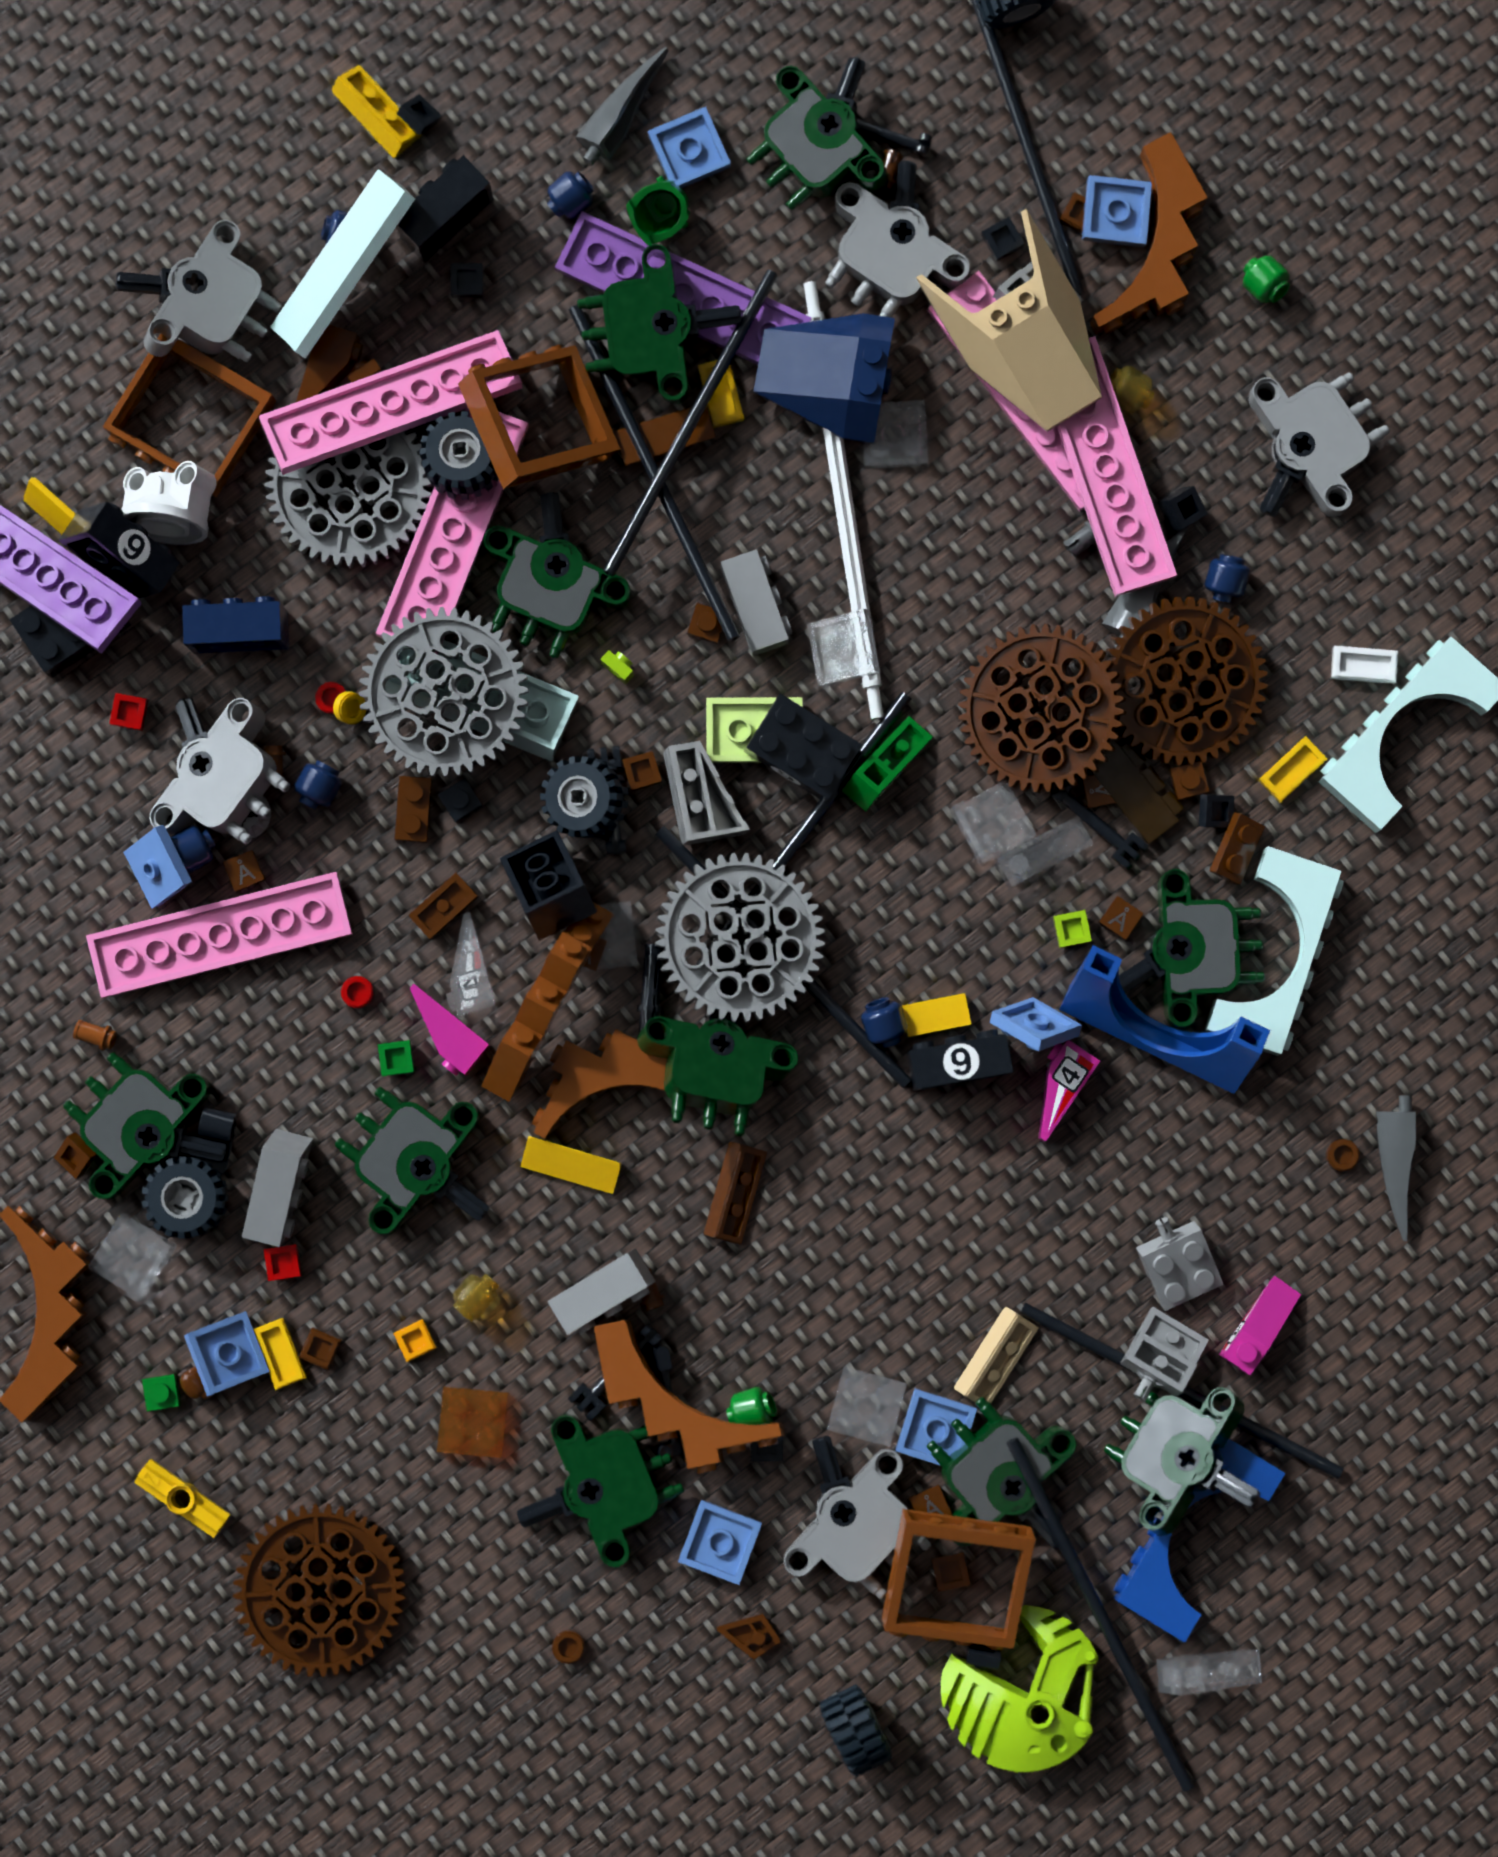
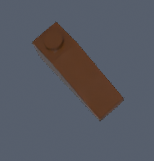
M332 325L327 326L312 348L296 402L334 389L351 371L353 363L359 362L363 351V344H360V338L356 332Z

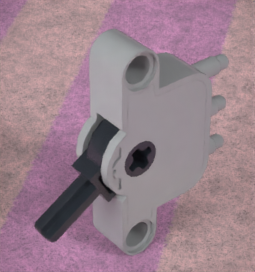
M901 161L898 164L895 201L890 202L889 210L888 204L853 182L842 184L836 192V211L852 225L839 244L838 262L830 272L825 285L831 289L834 288L844 274L848 273L861 282V285L855 292V296L851 300L855 306H860L873 290L888 300L879 316L892 318L900 305L912 303L921 293L922 289L917 281V276L922 274L929 280L932 277L945 287L954 289L967 280L970 270V264L964 255L934 235L929 237L927 221L919 212V203H914L917 165L911 161ZM846 195H852L857 198L858 203L854 206H846L842 203L841 199ZM899 231L905 232V241L899 240ZM951 265H956L962 269L963 274L958 277H952L947 273L946 269Z
M229 220L218 221L201 244L195 257L179 260L171 269L162 268L159 275L117 273L115 280L116 290L159 295V302L163 303L152 320L144 338V347L151 355L156 357L167 355L178 338H181L204 353L218 354L225 350L236 358L248 362L252 354L245 350L243 346L233 341L232 338L240 326L260 337H264L267 329L248 316L255 301L269 310H273L276 313L280 312L283 307L282 304L261 290L262 283L258 273L232 256L240 239V230L234 222ZM217 236L226 237L230 243L221 242ZM154 334H163L167 338V341H160L156 339Z
M1348 372L1331 383H1312L1288 398L1280 384L1270 377L1259 379L1254 384L1248 396L1249 404L1274 440L1272 444V457L1275 466L1272 471L1276 475L1260 505V511L1265 515L1276 517L1293 482L1298 484L1300 480L1319 509L1326 516L1338 517L1351 505L1352 492L1342 476L1355 469L1366 458L1370 447L1390 433L1389 427L1383 425L1366 434L1357 418L1372 407V402L1369 399H1365L1349 408L1338 393L1354 381L1355 378L1352 373ZM1257 390H1269L1272 394V400H1261L1257 395ZM1299 442L1304 444L1302 453L1296 451ZM1332 493L1338 494L1343 500V506H1332L1328 500V495Z

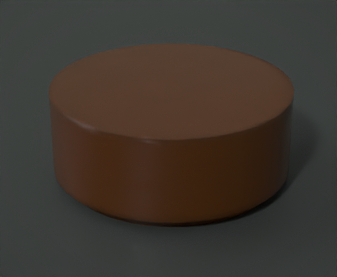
M1338 1139L1327 1147L1326 1161L1334 1170L1349 1171L1359 1161V1149L1350 1140Z
M574 1630L561 1631L556 1635L552 1643L553 1655L564 1664L577 1662L585 1650L583 1637Z

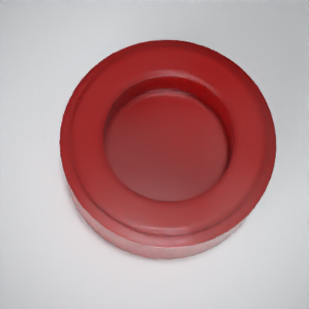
M337 682L322 684L315 695L316 704L320 710L326 714L334 715L333 705L335 699L341 693L346 692L345 688Z
M353 976L343 983L341 996L348 1006L360 1009L371 1003L374 997V988L366 978Z

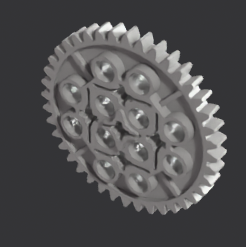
M408 430L383 438L386 440V445L381 450L371 449L370 444L361 446L371 460L379 463L380 470L390 485L385 482L378 471L370 469L369 461L360 447L336 455V463L332 466L326 463V460L284 475H282L276 458H269V463L275 469H269L265 472L267 477L273 479V481L265 483V488L273 491L266 495V500L270 503H276L269 508V512L271 515H278L273 521L276 526H283L280 531L282 536L291 535L288 541L291 546L300 543L298 550L302 555L311 549L310 558L313 561L321 554L323 565H327L330 559L333 558L336 568L340 567L343 560L346 561L349 569H352L354 560H358L363 568L366 565V558L369 557L374 564H378V554L381 553L386 559L390 558L389 548L399 553L400 547L398 542L401 540L406 544L410 543L407 533L416 534L417 528L414 523H420L422 519L420 512H424L427 504L423 501H427L431 497V493L424 489L433 487L429 480L425 478L427 475L419 455L420 448L423 447L421 443L413 445L418 439L415 433L407 435ZM355 456L361 459L359 466L355 469L344 467L345 461L350 457ZM402 463L405 465V470L400 475H391L389 473L391 465ZM339 473H342L346 480H349L351 483L354 484V488L359 497H357L355 493L348 487H345L344 481ZM330 475L335 478L334 484L331 487L321 488L319 486V481L322 477ZM374 481L380 484L379 490L374 494L363 492L364 486L368 482ZM309 485L313 487L320 498H323L325 501L329 500V509L338 523L335 522L327 510L319 507L318 499ZM300 494L309 496V501L305 506L296 507L293 505L296 496ZM349 500L354 503L353 509L350 512L340 513L338 511V506L342 501ZM365 504L369 507L373 506L374 514L371 516L367 513L363 514L362 506ZM394 506L398 508V515L394 519L387 520L382 517V513L387 507ZM324 519L328 521V526L323 532H314L312 530L313 523L316 520ZM363 525H368L373 528L372 534L365 539L357 537L358 529Z
M440 607L438 616H434L431 609L428 608L426 618L424 619L418 612H414V622L411 623L406 617H403L404 627L402 629L392 624L391 627L394 635L390 636L383 632L381 635L386 643L384 645L374 643L373 646L378 651V654H367L368 659L373 665L362 667L369 674V677L359 680L361 684L368 687L366 690L359 692L360 697L368 699L367 702L360 705V708L370 711L363 720L368 723L374 722V725L368 731L370 734L380 733L375 741L376 744L381 745L387 742L384 753L389 755L397 751L394 761L399 763L406 758L405 767L407 769H411L417 763V772L419 774H422L426 767H429L430 775L435 777L438 768H441L443 776L448 777L450 768H453L455 773L461 776L462 766H466L472 773L474 772V762L477 761L484 768L486 767L485 756L495 761L497 759L494 752L496 748L503 752L506 751L505 745L502 743L504 739L514 742L515 739L509 733L511 729L521 730L515 719H524L526 717L523 712L518 710L519 707L528 706V701L520 698V695L529 693L527 687L520 686V683L528 680V677L525 674H518V671L524 668L525 665L523 662H513L519 656L518 650L507 651L511 647L512 641L508 639L500 642L504 635L501 629L492 634L494 624L491 621L482 627L483 618L481 615H478L472 622L471 614L468 610L459 618L457 608L452 609L450 616H447L443 607ZM448 634H456L459 637L457 647L452 650L444 649L442 646L443 638ZM477 648H485L488 651L487 660L481 664H476L471 660L472 652ZM405 649H412L416 654L414 662L410 665H403L399 661V656ZM435 652H438L450 659H458L460 655H462V660L464 661V663L469 668L481 673V675L467 668L463 669L461 667H459L456 671H453L454 666L450 663V661L436 654ZM434 663H442L445 666V672L439 679H432L428 675L429 667ZM417 670H420L419 676L423 681L421 684L415 682L413 687H410L411 681L407 678L408 674H415ZM463 677H471L474 680L473 689L468 693L459 692L457 689L458 681ZM391 678H399L402 683L400 691L396 694H388L385 690L386 682ZM446 684H449L448 689L452 693L451 696H444L439 701L440 695L436 692L439 687L444 689ZM494 690L500 691L503 694V701L497 707H491L486 703L487 695ZM420 692H428L431 696V701L425 708H418L414 704L415 696ZM478 697V704L481 706V710L479 712L474 710L468 716L469 709L465 706V703L467 701L473 702ZM448 706H457L460 709L459 718L454 722L445 721L443 718L444 710ZM407 710H410L422 717H430L431 714L434 713V719L441 726L454 732L451 733L438 726H430L427 730L425 729L426 724L422 721V719L407 712ZM483 719L488 721L489 730L485 735L476 736L473 734L472 726L477 720ZM406 721H414L417 726L415 734L411 737H403L400 733L401 725ZM434 735H443L446 739L445 747L440 751H432L429 747L430 739Z
M732 853L729 862H726L725 858L719 855L717 857V865H714L708 858L705 861V870L696 864L693 867L695 876L688 872L683 874L686 884L680 881L675 882L674 886L679 893L669 891L666 895L672 904L662 903L661 908L667 912V915H658L657 920L665 925L655 929L656 934L663 936V939L655 942V946L665 950L657 955V959L667 960L668 962L661 968V971L672 972L667 983H674L676 981L679 983L674 992L678 994L685 990L687 992L684 999L685 1003L693 998L696 1000L694 1010H699L703 1005L707 1006L706 1016L708 1017L714 1010L718 1011L719 1020H723L725 1015L730 1013V1019L734 1023L739 1014H742L745 1023L749 1022L751 1013L754 1014L758 1021L762 1020L763 1010L772 1017L775 1015L774 1006L776 1005L781 1011H784L786 1009L784 999L795 1003L797 999L794 991L804 994L806 990L801 982L811 984L813 978L808 972H817L819 970V967L812 962L823 958V955L815 951V949L825 945V942L816 939L817 936L825 932V929L815 927V924L823 918L822 916H813L812 914L819 906L818 904L807 903L813 895L812 892L804 894L800 892L805 885L804 882L797 883L796 885L792 883L796 875L794 872L785 877L783 875L785 871L784 865L780 866L777 870L773 869V859H770L764 866L762 865L761 855H758L753 862H750L748 853L743 855L741 861H738L736 854ZM746 881L756 882L760 888L759 895L749 896L746 894L743 888ZM715 883L724 884L727 887L728 896L723 899L715 897L711 891L712 885ZM734 898H738L739 903L747 905V907H743L740 910V914L736 913L735 908L727 906L734 901ZM783 910L790 911L795 918L794 924L791 926L781 924L778 918L779 912ZM752 912L759 914L763 920L762 926L757 929L750 927L746 921L747 914ZM717 915L728 917L731 923L730 929L726 931L717 929L714 924V918ZM687 917L694 918L699 925L698 931L695 933L686 932L682 927V920ZM706 922L709 936L716 939L711 944L709 953L706 944L699 940L705 935ZM770 925L774 933L780 934V937L775 940L774 945L771 943L770 938L764 937V934L769 931ZM738 927L741 930V934L748 938L742 943V948L738 940L732 939V936L737 933ZM791 942L796 946L797 956L795 958H787L783 955L781 951L783 943ZM757 944L764 948L765 958L763 960L757 961L752 959L749 954L751 945ZM727 947L733 952L732 962H721L717 957L718 948ZM695 949L700 953L701 963L694 966L686 962L684 955L687 950ZM740 962H744L745 967L753 969L745 975V978H741V973L728 970L737 968ZM759 976L766 979L768 982V990L766 992L758 993L753 989L752 980L754 977ZM730 979L735 983L736 992L734 995L722 993L719 987L721 980Z

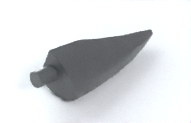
M667 47L661 49L627 77L606 98L576 135L575 139L588 149L583 157L587 164L593 166L599 156L609 161L627 136L633 117L648 87L669 52Z
M1188 527L1178 531L1166 542L1172 559ZM1162 582L1120 595L1102 622V626L1119 638H1122L1123 635L1119 627H1131L1127 619L1128 617L1140 620L1139 609H1144L1150 613L1149 604L1156 602Z
M1399 1095V1111H1376V1116L1378 1117L1377 1138L1381 1168L1393 1216L1403 1241H1408V1189L1416 1146V1111H1412V1095Z

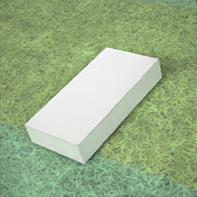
M1334 646L1331 679L1395 684L1397 679L1398 651Z

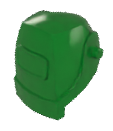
M663 176L656 178V183L639 190L626 204L630 221L639 237L647 246L661 242L673 236L681 228H686L689 225L687 219L689 218L690 210L688 208L687 194L673 180H665Z

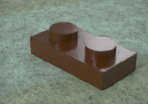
M399 776L395 841L428 843L432 778Z
M1233 813L1209 871L1233 884L1241 885L1265 826L1241 813Z
M455 872L408 916L432 940L476 900L478 896Z

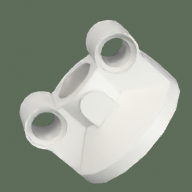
M192 461L181 463L175 470V473H149L141 467H135L128 471L123 481L125 496L123 507L121 508L126 518L132 523L144 527L148 532V536L157 543L189 545L202 542L207 538L209 529L207 518L210 499L216 488V478L213 474Z

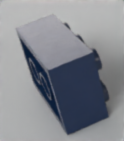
M271 596L256 597V602L243 603L241 598L223 599V604H211V601L206 599L192 600L191 605H182L183 642L193 654L289 650L288 611L280 601H275V597Z

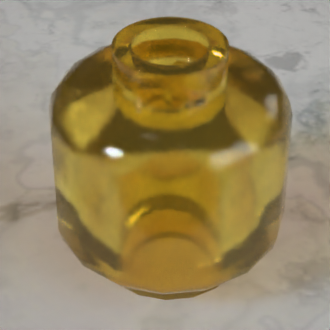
M1125 366L1122 369L1116 368L1110 375V380L1121 409L1129 413H1135L1141 407L1146 409L1150 405L1155 394L1151 391L1153 385L1151 377L1132 366Z
M470 1274L453 1292L452 1297L455 1303L452 1306L471 1323L474 1320L484 1321L501 1301L499 1294L496 1292L499 1285L487 1274H484L481 1278L475 1274Z

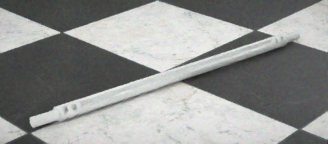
M816 282L804 283L808 314L806 315L811 317L810 322L824 320V312L820 310ZM823 428L863 689H867L871 720L884 718L879 690L882 682L844 440Z

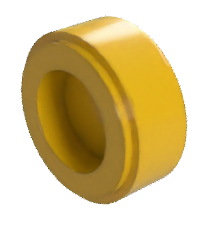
M351 691L343 692L335 699L333 705L334 715L340 722L351 725L357 724L366 714V710L360 708V705L366 701L358 693Z

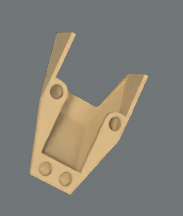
M1026 208L1021 211L1034 270L1033 277L1029 281L979 312L971 313L922 274L916 278L924 295L969 368L1048 432L1100 400L1102 395L1080 299Z

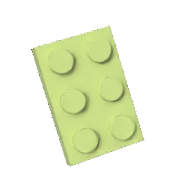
M777 697L706 698L707 754L712 763H761L743 751ZM787 697L803 707L802 697Z

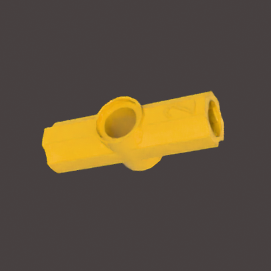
M152 1458L142 1468L134 1481L138 1486L166 1504L171 1512L180 1514L213 1538L217 1536L231 1516L228 1511L200 1493L193 1484L183 1481ZM178 1490L188 1492L190 1503L187 1507H182L176 1503L175 1494Z

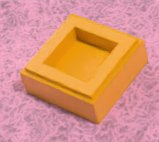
M424 1319L393 1333L406 1362L437 1348Z

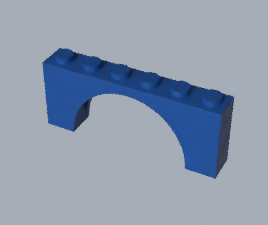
M1093 945L1071 982L1059 1010L1235 1094L1260 1057L1270 1030L1242 1016L1227 1028L1204 1033L1183 1031L1159 1023L1139 1010L1125 994L1119 979V967L1122 959Z
M1229 1439L1224 1448H1219L1223 1457V1463L1229 1466L1228 1472L1259 1490V1497L1269 1501L1286 1473ZM1206 1489L1193 1492L1195 1497L1190 1506L1204 1497L1222 1491L1216 1489L1213 1492ZM1164 1515L1161 1519L1157 1517L1154 1519L1155 1526L1163 1521ZM1148 1530L1147 1534L1150 1538L1144 1547L1139 1546L1130 1560L1134 1565L1128 1575L1122 1574L1116 1582L1113 1591L1117 1593L1114 1598L1122 1605L1185 1643L1202 1614L1184 1600L1173 1582L1168 1563V1547L1171 1534L1160 1536Z

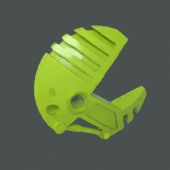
M1024 1605L1021 1609L1020 1620L1043 1652L1029 1693L986 1670L966 1664L965 1659L954 1653H951L942 1671L941 1699L943 1709H945L948 1702L950 1713L947 1721L952 1731L957 1726L960 1732L958 1740L964 1747L969 1743L973 1747L971 1753L980 1759L983 1754L988 1758L987 1764L1002 1770L1029 1773L1057 1766L1075 1755L1087 1743L1093 1733V1728L1090 1724L1092 1707L1091 1689L1093 1667L1099 1660L1098 1655L1091 1642L1079 1628L1074 1631L1068 1628V1626L1073 1624L1065 1617L1057 1620L1050 1618L1056 1614L1051 1610ZM1085 1666L1083 1695H1081L1079 1717L1065 1710L1064 1705L1079 1669ZM1037 1707H1045L1049 1711V1718L1043 1724H1036L1031 1719V1714Z

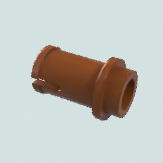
M79 1019L74 1028L73 1038L97 1045L102 1051L105 1049L111 1050L116 1042L117 1031L112 1030V1027L108 1025L104 1028Z

